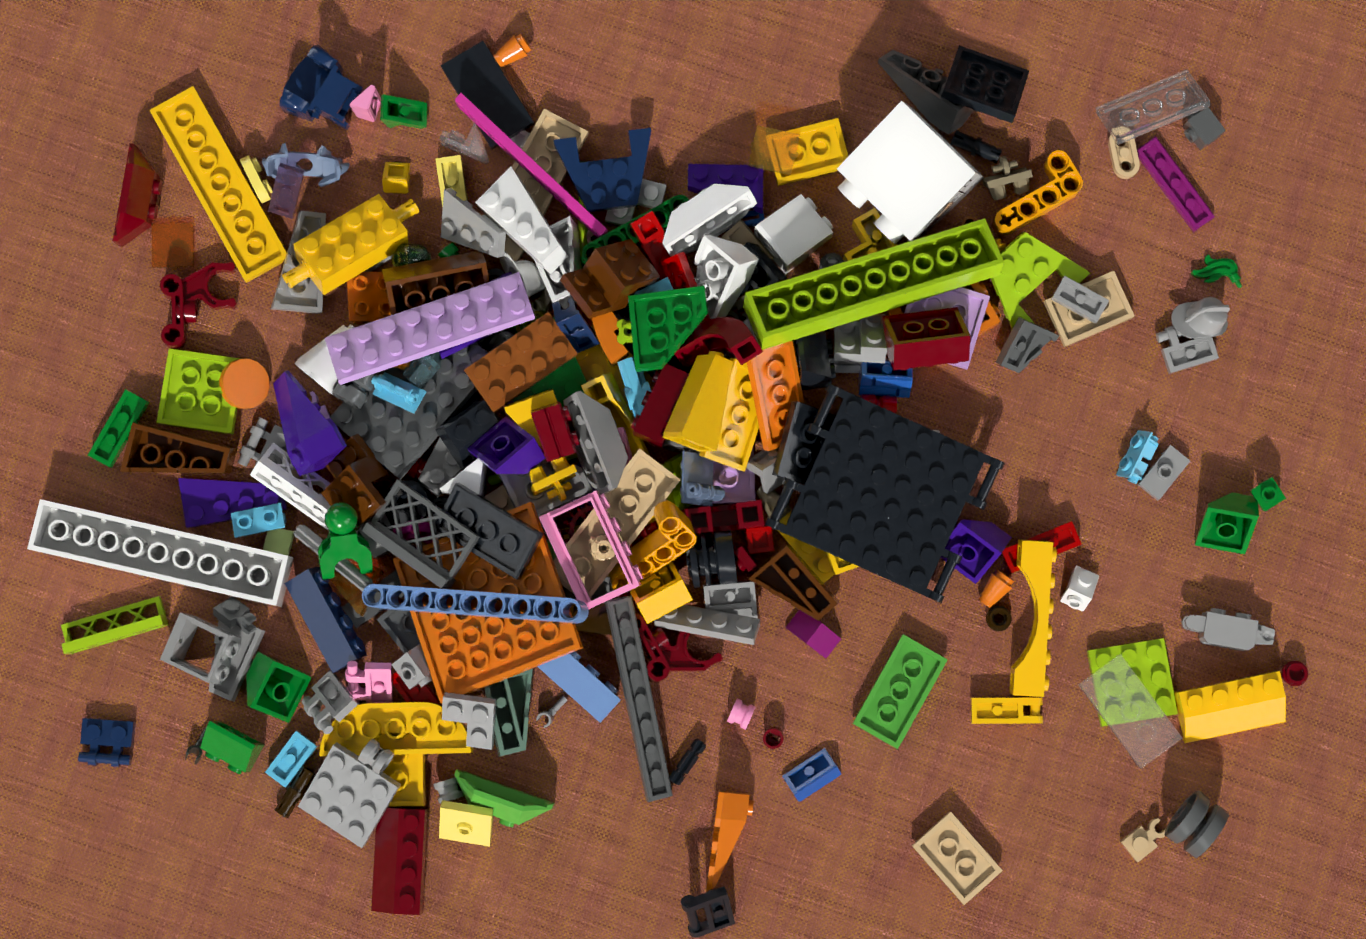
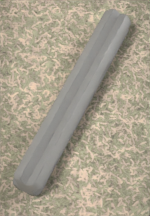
M298 525L294 531V536L318 555V547L323 539L307 526ZM347 559L339 561L335 566V570L361 591L366 586L373 584L371 578L366 574H361L360 570Z

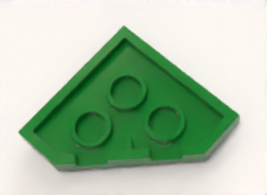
M705 286L628 296L636 372L663 369L708 314Z

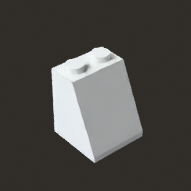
M802 194L755 226L754 235L772 254L774 262L785 275L831 239L833 235L831 230L833 226L825 216L821 218L815 211L817 207L809 197L805 199Z

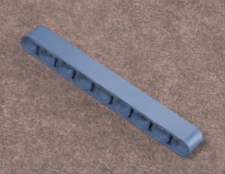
M370 584L362 592V600L367 606L388 610L574 624L585 621L589 613L588 607L583 601L562 597ZM377 591H380L381 597L376 603L374 596ZM403 592L405 599L402 604H399L398 598ZM428 594L429 602L424 606L422 599ZM452 596L454 602L448 608L446 602L448 597ZM476 597L478 605L476 609L472 610L471 601ZM499 599H501L503 602L502 609L499 612H497L495 609V604ZM526 601L528 607L526 612L522 614L520 612V604ZM550 602L553 609L550 615L547 616L544 609ZM575 604L578 608V612L576 616L572 618L569 614L570 607Z

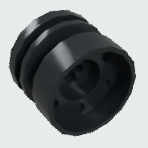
M731 530L714 532L713 544L707 543L704 533L700 534L701 545H693L685 551L688 575L693 582L694 588L700 587L699 576L705 575L706 586H711L712 574H717L721 585L737 583Z

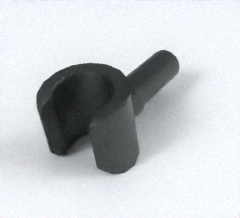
M206 728L203 729L195 745L188 747L185 760L189 754L194 753L197 755L194 764L200 761L202 755L200 747Z

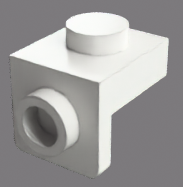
M1076 565L1072 571L1067 589L1060 601L1073 609L1084 611L1093 597L1099 575Z

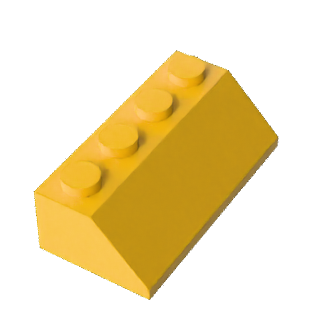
M1280 671L1174 692L1184 743L1286 722V695Z

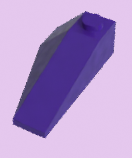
M289 370L284 371L273 385L287 453L298 475L302 476L323 469L347 445L331 418L326 419L320 413L321 407L317 402L312 403L306 397L307 394L304 387Z

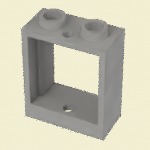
M180 612L160 660L205 682L222 685L229 674V667L233 657L239 651V643L242 638L194 615ZM198 627L224 638L210 672L184 660Z

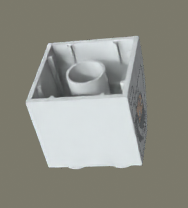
M903 101L886 116L837 168L846 178L837 188L859 209L869 200L882 213L874 222L875 226L894 244L904 235L910 241L922 237L984 178L925 119Z

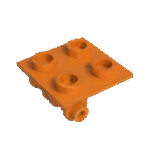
M362 272L347 281L349 322L363 324V322H373L391 316L382 272Z

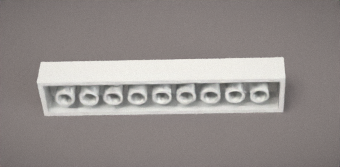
M41 499L27 548L37 552L282 607L287 588L284 583L289 579L294 559L283 554Z

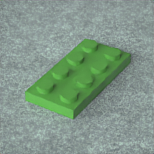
M902 634L852 724L898 749L948 659Z

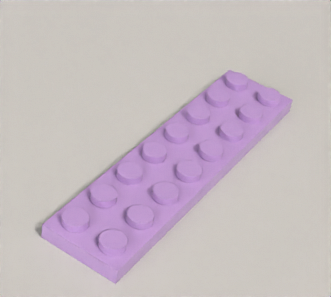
M518 272L326 337L325 341L337 380L342 385L533 320L535 316Z

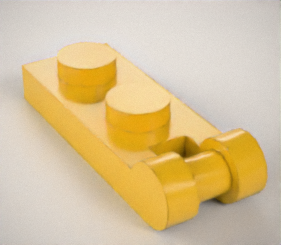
M970 698L971 724L1043 723V716H1040V705H1043V698ZM1023 705H1030V716H1023Z

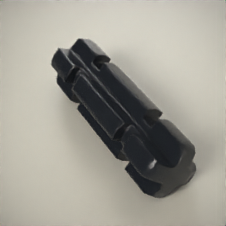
M696 738L690 745L691 749L686 751L677 764L676 771L673 770L669 776L670 781L674 784L681 785L685 779L684 775L689 773L698 760V755L702 754L705 750L706 744L700 739Z

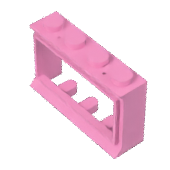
M598 490L539 517L576 599L583 601L588 609L642 585L640 580L643 579L639 566L637 564L633 566L629 558L632 555V551L627 541H621L618 532L622 530L616 517L611 518L607 509L611 506L604 493L600 495ZM588 501H591L629 583L592 601L554 521V517Z

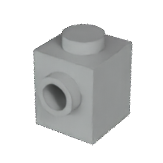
M421 644L406 652L392 664L409 689L418 684L422 688L432 680Z

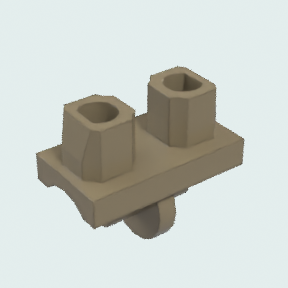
M1006 156L999 157V165L992 166L993 174L1002 173L983 178V185L988 188L993 200L1007 197L1005 184L1013 183L1016 194L1030 191L1029 178L1032 177L1031 170L1023 167L1010 171V169L1018 167L1017 161L1008 162Z

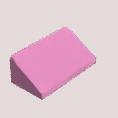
M370 85L350 103V107L356 117L374 122L381 105V97L375 86Z

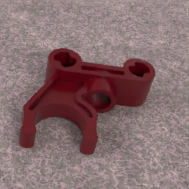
M212 262L183 279H180L175 274L165 275L161 279L160 290L172 302V324L166 325L161 331V339L169 349L179 350L186 344V323H197L198 300H203L208 307L214 310L235 309L237 307L234 298L226 300L216 299L210 294L208 288L211 278L217 273H235L236 267L233 262ZM175 282L178 289L175 292H170L167 286ZM172 332L180 333V337L175 338V342L168 341V337L172 336Z
M635 613L639 624L641 644L650 660L646 665L649 681L661 682L668 676L669 672H702L722 661L723 657L720 653H716L706 661L692 658L687 650V640L692 633L680 631L676 639V645L671 646L660 627L650 631L643 617ZM653 664L662 666L663 670L660 672V677H656L651 673V670L654 668Z

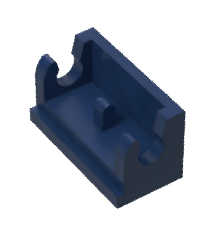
M572 298L568 299L569 307L565 310H562L563 308L559 301L552 303L556 324L577 353L600 344L593 328L588 325L580 311L577 310L576 303Z

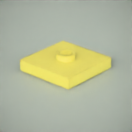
M442 800L440 806L439 838L490 847L493 809Z

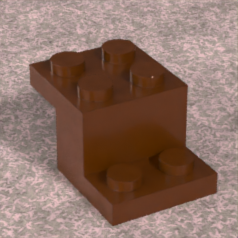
M628 239L595 248L582 269L563 274L560 281L590 319L625 308L629 303L628 296L634 295L638 288L656 283L660 275L633 240Z
M355 434L346 442L347 446L326 466L335 479L321 494L330 505L342 502L352 506L358 515L355 527L356 531H358L386 503L375 487L389 473L375 458L374 453L361 436Z

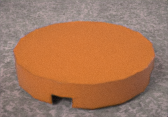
M237 359L228 363L222 370L219 379L224 400L231 406L239 409L254 408L261 404L267 397L270 387L269 376L265 368L252 359Z

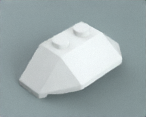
M713 184L703 189L689 201L679 205L677 209L671 212L662 242L670 257L681 252L685 254L698 250L704 235L708 234L717 237L733 227L748 213L750 208L757 204L751 190L747 186Z

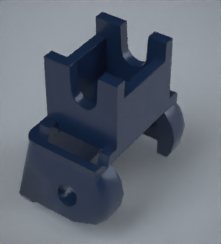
M313 45L307 56L290 75L284 87L279 106L285 114L306 119L310 122L314 118L319 119L320 115L348 130L350 125L345 122V117L351 109L350 103L364 89L342 75L343 69L338 60L334 59L320 45Z

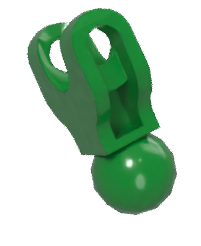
M338 502L333 504L325 514L328 536L318 547V558L323 580L334 578L335 566L344 559L356 561L360 567L361 574L373 572L369 543L362 535L356 532L355 527L358 515L356 510L347 503Z

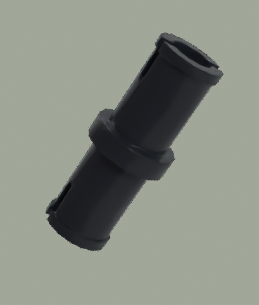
M956 130L950 144L971 152V156L975 157L978 155L997 164L1003 150L982 141L983 138L981 137L976 139L959 130Z

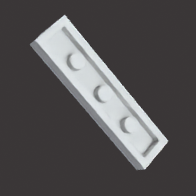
M273 443L258 461L250 475L328 530L325 524V514L331 505L322 494H318L313 490L312 485H318L324 491L331 483L315 472L303 475V479L295 478L291 470L296 469L292 465L288 453ZM272 453L282 460V464L274 463L269 459V456Z

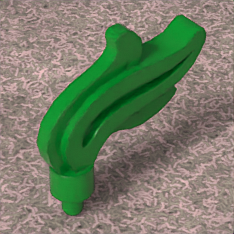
M1206 255L1204 259L1206 267L1200 270H1192L1191 272L1193 277L1205 279L1204 283H1213L1220 277L1226 276L1229 277L1232 284L1235 283L1238 288L1242 287L1237 264L1228 258L1212 259L1210 255Z

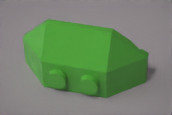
M457 769L454 774L469 805L492 808L493 816L500 818L499 823L513 828L514 824L520 825L551 810L555 805L554 802Z

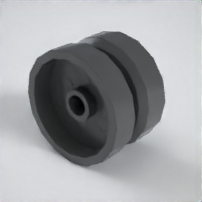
M1199 790L1192 793L1179 807L1170 820L1164 834L1176 844L1184 841L1183 850L1194 858L1201 856L1211 846L1229 818V812L1220 805L1216 804L1209 807L1210 798Z

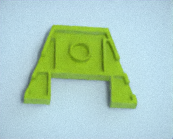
M1022 232L1000 252L1004 265L1000 275L991 278V281L1003 305L1005 317L1008 318L1011 329H1013L1019 317L1034 323L1019 303L1055 270L1061 278L1066 276L1077 283L1082 282L1090 273L1030 234Z

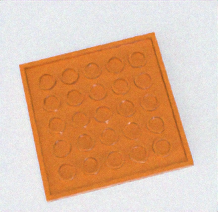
M528 502L507 511L543 533L521 579L513 578L473 552H470L454 577L456 581L452 588H448L451 590L566 598L534 503ZM444 537L438 540L440 552L452 550L450 538ZM433 542L422 546L423 552L426 555L435 554ZM456 543V544H457V549L463 548V546H461L460 544ZM453 553L441 556L443 567L449 571L455 564ZM398 557L393 559L401 586L441 589ZM428 594L422 599L424 606L429 602ZM449 596L446 604L448 608L453 605L452 596ZM476 597L471 601L472 610L476 609L478 605ZM499 599L495 604V609L497 612H499L503 606V602L501 599ZM526 601L520 604V612L522 614L526 612L528 607ZM550 602L544 609L547 616L550 615L553 609ZM410 611L440 703H443L445 692L467 695L583 648L574 623Z

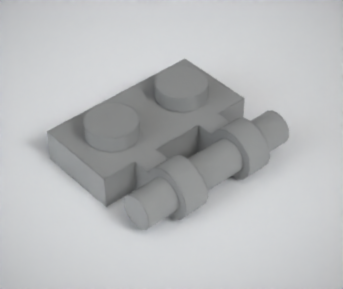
M1173 326L1166 327L1164 331L1156 333L1158 343L1168 341L1170 347L1161 350L1169 374L1219 358L1212 337L1191 338L1192 340L1179 343L1178 337L1183 335L1177 332Z
M259 417L256 426H252L250 430L252 434L246 446H242L239 452L241 456L237 463L247 467L252 458L257 461V464L273 443L287 452L283 429L274 425L270 434L264 431L268 421ZM260 438H263L267 442L261 454L255 452ZM272 453L269 456V459L274 463L282 464V460Z
M331 670L312 687L316 694L312 698L305 696L302 699L305 712L308 716L314 718L316 727L325 734H330L333 731L331 725L332 718L340 722L358 705L336 674L332 673ZM324 704L325 708L322 711H320L321 706Z

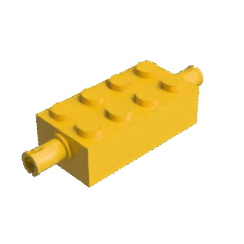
M377 194L293 244L295 257L300 265L282 274L285 283L288 284L289 288H293V286L309 277L321 293L325 295L408 245V233L401 222L419 213L416 203L409 199L397 208L392 209L380 194Z

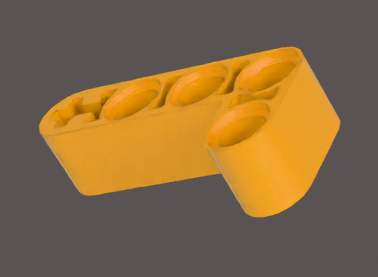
M1062 150L1053 151L1046 159L1044 170L1051 182L1001 209L992 221V228L996 234L1000 236L1009 235L1071 200L1079 193L1083 186V180L1066 152ZM1051 160H1060L1063 168H1054L1051 165ZM1064 181H1072L1075 184V190H1067L1064 186ZM1050 193L1054 198V202H1045L1042 194ZM1020 206H1030L1032 209V214H1023L1020 210ZM1014 214L1015 218L1010 221L1008 226L1000 224L1001 219L1006 221Z
M663 501L655 506L654 515L659 528L630 548L632 555L629 558L633 566L636 564L639 566L643 575V579L640 582L683 554L696 543V535L690 519L671 501ZM618 561L608 574L614 590L629 584Z

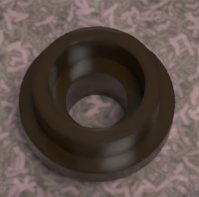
M994 606L986 614V623L994 631L1006 630L1011 624V613L1003 606ZM996 614H1000L1003 617V621L1000 624L994 621Z

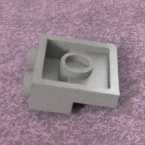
M875 314L862 318L860 321L856 320L834 327V360L885 363L887 347L882 316L886 315Z

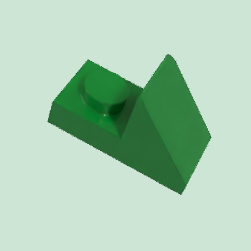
M383 94L381 95L380 120L388 128L398 125L419 129L426 128L427 103Z

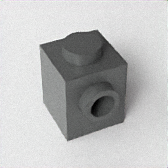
M1208 106L1202 111L1199 108L1192 111L1186 116L1188 121L1183 125L1186 138L1191 143L1194 142L1200 151L1226 131Z

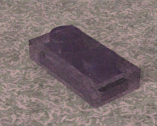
M280 163L268 212L293 218L305 170Z

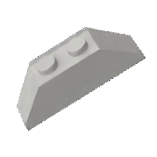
M578 391L563 400L564 406H567L571 421H568L567 424L570 431L575 430L580 444L575 446L576 454L588 482L599 491L600 495L606 494L617 488L628 459L626 448L621 440L610 409L582 391Z

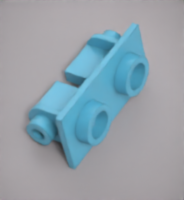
M386 372L383 375H374L371 381L375 387L373 395L413 414L426 394L425 390Z
M1138 430L1131 438L1130 447L1119 463L1117 476L1126 477L1128 481L1137 484L1138 480H1142L1148 464L1141 460L1143 457L1151 460L1159 445L1157 443L1158 438L1153 436L1152 432Z
M281 503L231 513L235 538L285 528V523L287 522Z

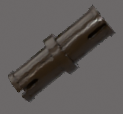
M302 766L291 785L285 788L287 791L274 810L280 815L289 818L296 804L305 795L304 793L316 776V773Z

